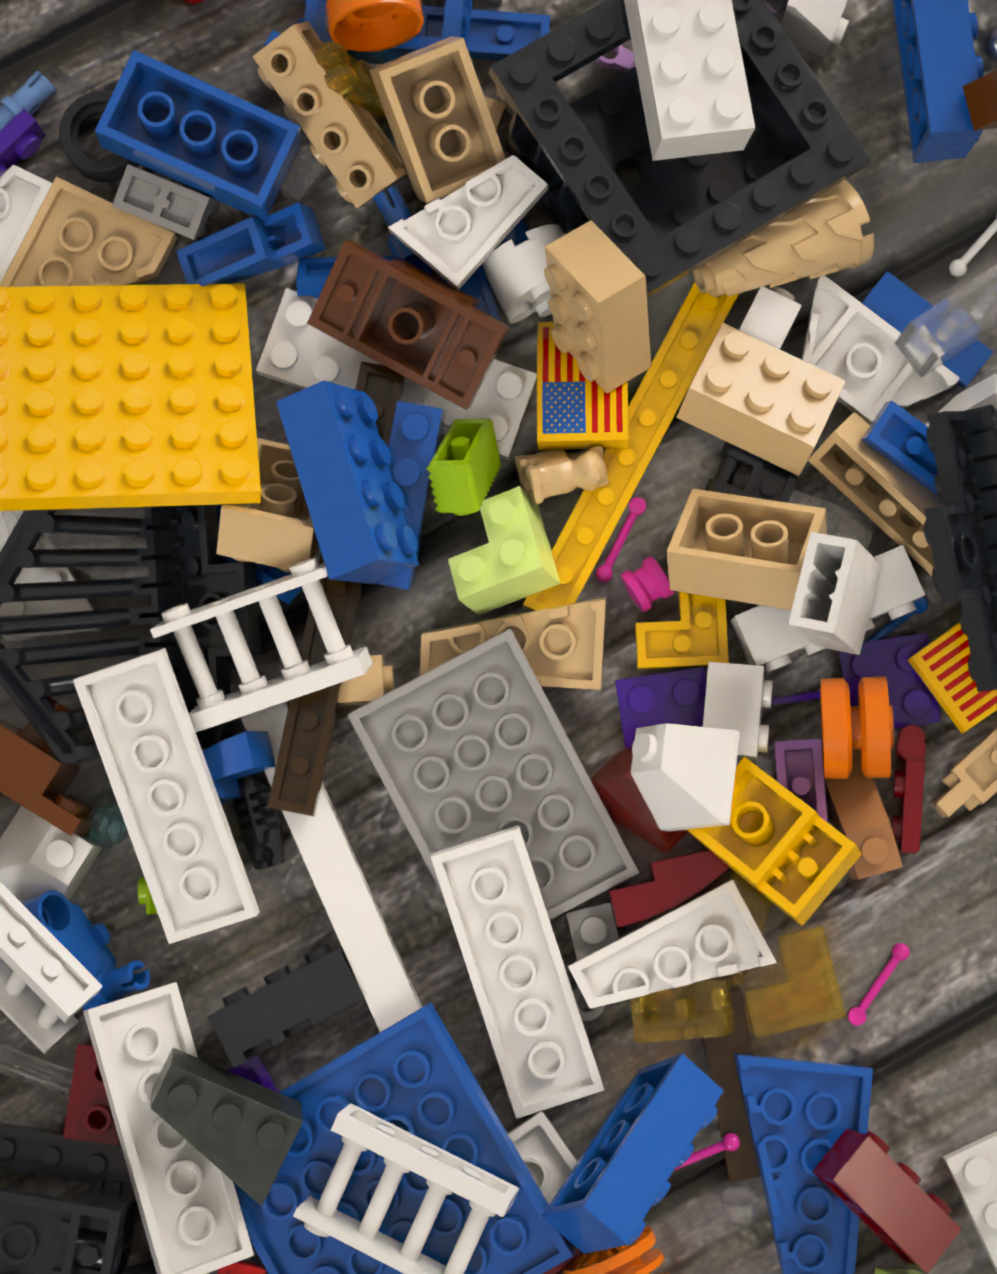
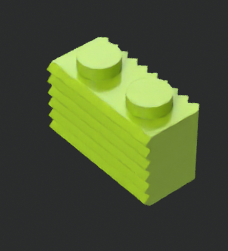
M455 419L426 468L430 472L428 478L432 480L429 486L433 488L431 494L435 496L433 500L437 504L435 510L439 513H453L458 516L469 515L479 511L482 502L485 501L484 497L490 491L489 487L492 486L494 478L497 477L496 473L501 468L491 419Z

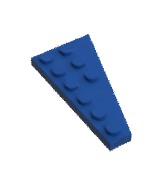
M733 1053L781 1273L855 1274L860 1219L812 1171L846 1129L866 1134L868 1131L873 1068Z

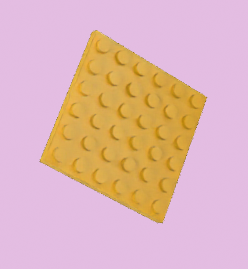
M245 283L210 284L206 286L199 284L0 287V511L261 503Z

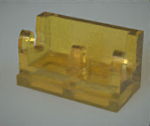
M729 979L698 981L689 985L669 988L631 999L634 1044L722 1037L735 1030Z

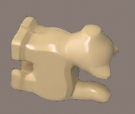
M594 446L587 450L569 453L561 449L544 450L533 455L515 456L520 486L530 496L531 501L535 505L542 503L547 497L569 493L577 487L587 491H594L598 487L607 485L609 482L606 464L603 460L602 446Z

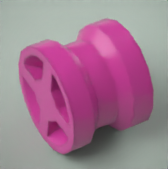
M652 556L643 560L642 566L636 571L627 570L620 575L625 589L642 613L651 609L652 603L658 598L667 599L674 594V591L670 590L667 576Z

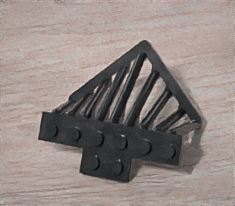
M987 405L965 411H943L927 415L929 427L926 432L927 443L930 450L935 454L938 471L935 475V487L944 506L925 509L927 520L924 523V536L928 545L932 547L935 564L932 571V580L936 591L940 594L942 603L961 600L960 625L963 633L968 637L971 653L968 658V670L972 680L976 682L977 692L997 689V415L994 413L993 405Z
M216 505L141 507L144 509L145 518L54 514L57 509L24 510L0 552V607L2 603L145 595H151V606L0 617V635L153 624L154 627L163 620L161 613L173 607L187 603L189 609L192 610L257 587L256 565L254 562L221 564L220 555L216 554L218 543ZM43 533L138 536L146 538L147 548L34 549ZM127 566L149 568V576L14 584L23 568ZM257 601L234 610L251 655L262 654L259 605ZM215 616L191 626L217 690L222 689L224 695L230 694L228 656H231V653ZM174 632L153 638L152 635L8 649L0 641V685L62 764L81 763L101 758L95 740L81 743L71 730L89 726L84 709L80 708L57 713L45 698L77 693L73 680L89 673L32 681L21 666L128 655H145L165 648L188 713L198 705L196 699L200 697ZM231 720L196 732L201 749H208L220 741L233 737V721Z

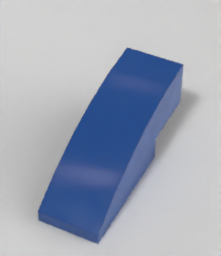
M298 202L267 216L265 222L252 216L183 247L176 252L186 283L206 286L210 284H231L298 262L299 258H308L326 250L313 209Z
M245 731L220 741L203 751L221 803L240 797L237 779L276 767L268 731Z

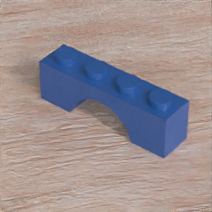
M397 400L388 447L391 454L389 468L393 481L400 487L404 496L405 504L402 510L407 526L413 530L418 542V550L416 551L418 559L423 519L431 481L428 478L430 472L426 468L440 445L446 411L440 408ZM417 566L375 582V584L406 590L412 589Z

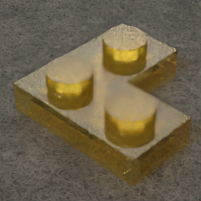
M819 925L776 936L787 981L743 991L754 1037H764L846 1017L824 927Z

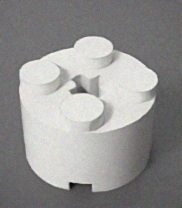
M558 224L544 225L525 232L529 240L521 242L516 246L512 239L495 249L483 262L482 266L486 273V278L510 324L517 323L536 311L539 317L551 315L548 307V300L551 298L550 288L544 275V269L547 268L545 246L566 235Z

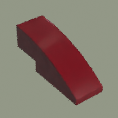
M710 850L649 862L652 881L608 890L616 927L646 920L679 905L702 891L723 874L729 866Z

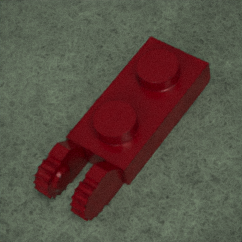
M914 724L903 727L899 732L900 734H897L898 738H896L895 754L903 762V770L894 771L893 797L901 798L900 816L892 815L891 828L895 841L898 843L899 854L911 855L917 854L920 851L926 743H924V740H926L924 735L926 733H923V728L920 729L919 725L914 726Z

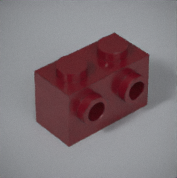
M85 1040L77 1044L63 1138L119 1146L118 1133L92 1040Z

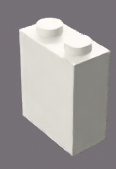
M811 532L788 625L815 646L860 655L882 566L858 540Z

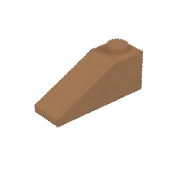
M859 749L852 750V773L848 779H824L825 796L835 829L855 843L862 853L848 870L849 879L859 880L902 868L903 865L890 821L873 778H866L861 771Z

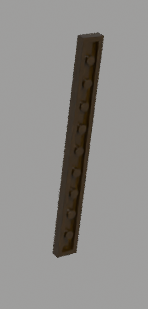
M361 362L355 389L366 392L373 400L378 412V419L375 422L380 438L389 447L397 400L401 401L406 377L386 366ZM322 553L320 554L319 564L324 563ZM329 576L319 579L344 644L351 645L363 583L330 580ZM309 607L300 656L302 660H307L309 666L326 661L324 654L327 653V650ZM343 682L290 700L268 808L315 817Z

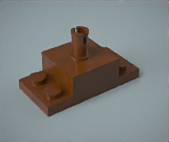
M351 240L344 241L307 322L312 327L465 410L472 406L510 328L509 325L475 308L478 300L461 290L457 291L448 283L401 258L388 261Z
M45 697L57 713L70 710L63 704H59L55 699ZM0 719V792L66 834L73 837H90L99 823L98 820L89 815L92 807L70 794L68 797L64 795L81 767L75 763L62 764L30 722L25 729L15 727L6 720Z

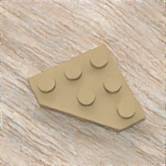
M56 176L0 283V287L135 285L158 277L177 240V236L174 232L117 209L112 206L113 203Z

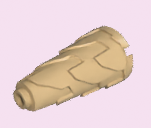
M843 180L693 270L695 283L702 293L708 292L712 297L727 294L729 297L766 285L772 288L808 276L811 280L847 268H857L869 262L874 251V234L871 233L863 237L860 225L870 222L866 207L854 187L848 181Z

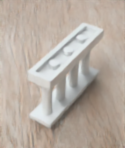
M316 557L310 558L289 567L291 574L192 610L185 603L161 613L163 620L150 629L153 638L174 632L200 696L196 699L198 705L189 713L195 732L364 675L372 666L373 662L367 647L352 651L350 645L344 644L319 580L328 576L325 563L318 564ZM302 586L327 653L324 654L326 661L309 666L307 660L301 659L277 598V594ZM257 601L260 604L285 667L281 669L282 676L268 681L265 675H259L234 613L235 609ZM215 616L242 681L238 685L240 690L228 695H224L222 689L217 690L191 626Z
M0 882V1009L45 1054L77 1025L79 1021L73 1015L99 993L103 986Z
M350 1103L337 1114L331 1131L342 1136L341 1140L344 1145L321 1198L317 1200L311 1196L308 1197L296 1208L293 1217L303 1221L304 1227L311 1233L321 1237L332 1236L403 1274H464L489 1217H494L496 1214L504 1217L513 1205L520 1188ZM369 1149L384 1157L383 1161L386 1167L362 1222L336 1209L361 1152ZM412 1171L426 1178L429 1188L406 1240L402 1244L378 1230L403 1174ZM455 1193L469 1200V1205L472 1209L447 1266L422 1254L421 1251L446 1195Z

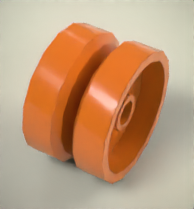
M886 676L861 678L857 689L858 706H850L849 684L844 678H820L824 779H848L852 773V750L857 749L860 752L861 771L866 778H890L891 748H894V723L892 705H889Z

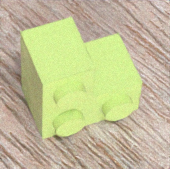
M520 486L482 502L480 511L489 543L448 559L458 600L477 615L561 584L539 506L531 501L530 496Z

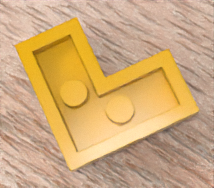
M678 591L680 621L635 623L637 669L708 666V662L729 663L725 599Z

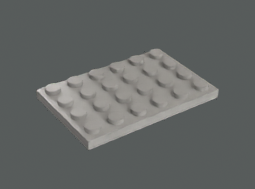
M511 628L347 714L440 891L441 887L430 857L431 853L518 825L549 920L639 873Z

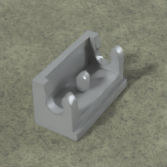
M127 164L112 206L196 240L197 236L204 238L207 235L206 221L209 215L213 216L217 213L220 202Z

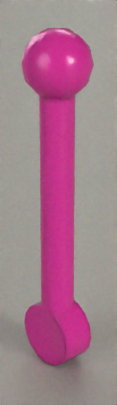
M636 497L629 502V514L604 565L599 566L595 571V577L599 582L606 583L611 580L613 576L611 569L637 516H641L646 510V502L642 498Z
M897 943L893 946V956L858 1007L854 1006L848 1010L847 1018L851 1024L859 1026L865 1022V1011L898 963L909 957L910 950L906 944Z
M728 1133L724 1135L721 1142L692 1153L687 1161L680 1167L675 1168V1170L724 1150L736 1151L740 1146V1139L736 1134Z

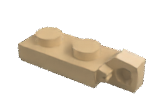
M997 726L948 771L949 774L941 780L948 789L931 806L942 818L950 817L962 805L969 811L973 810L977 805H983L997 792Z

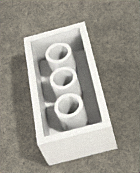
M624 0L652 160L744 150L755 129L732 0Z

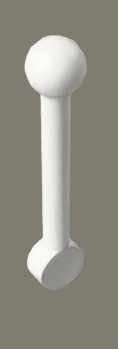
M997 213L993 223L960 259L953 260L950 263L949 270L953 276L964 275L967 270L966 265L997 231Z

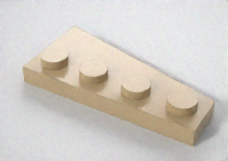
M606 597L424 631L421 634L420 675L511 628L541 686L601 690Z

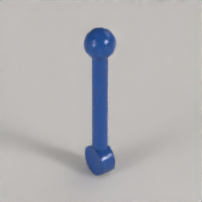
M922 597L914 601L917 610L892 620L865 642L881 640L914 614L924 613L928 609L927 600Z

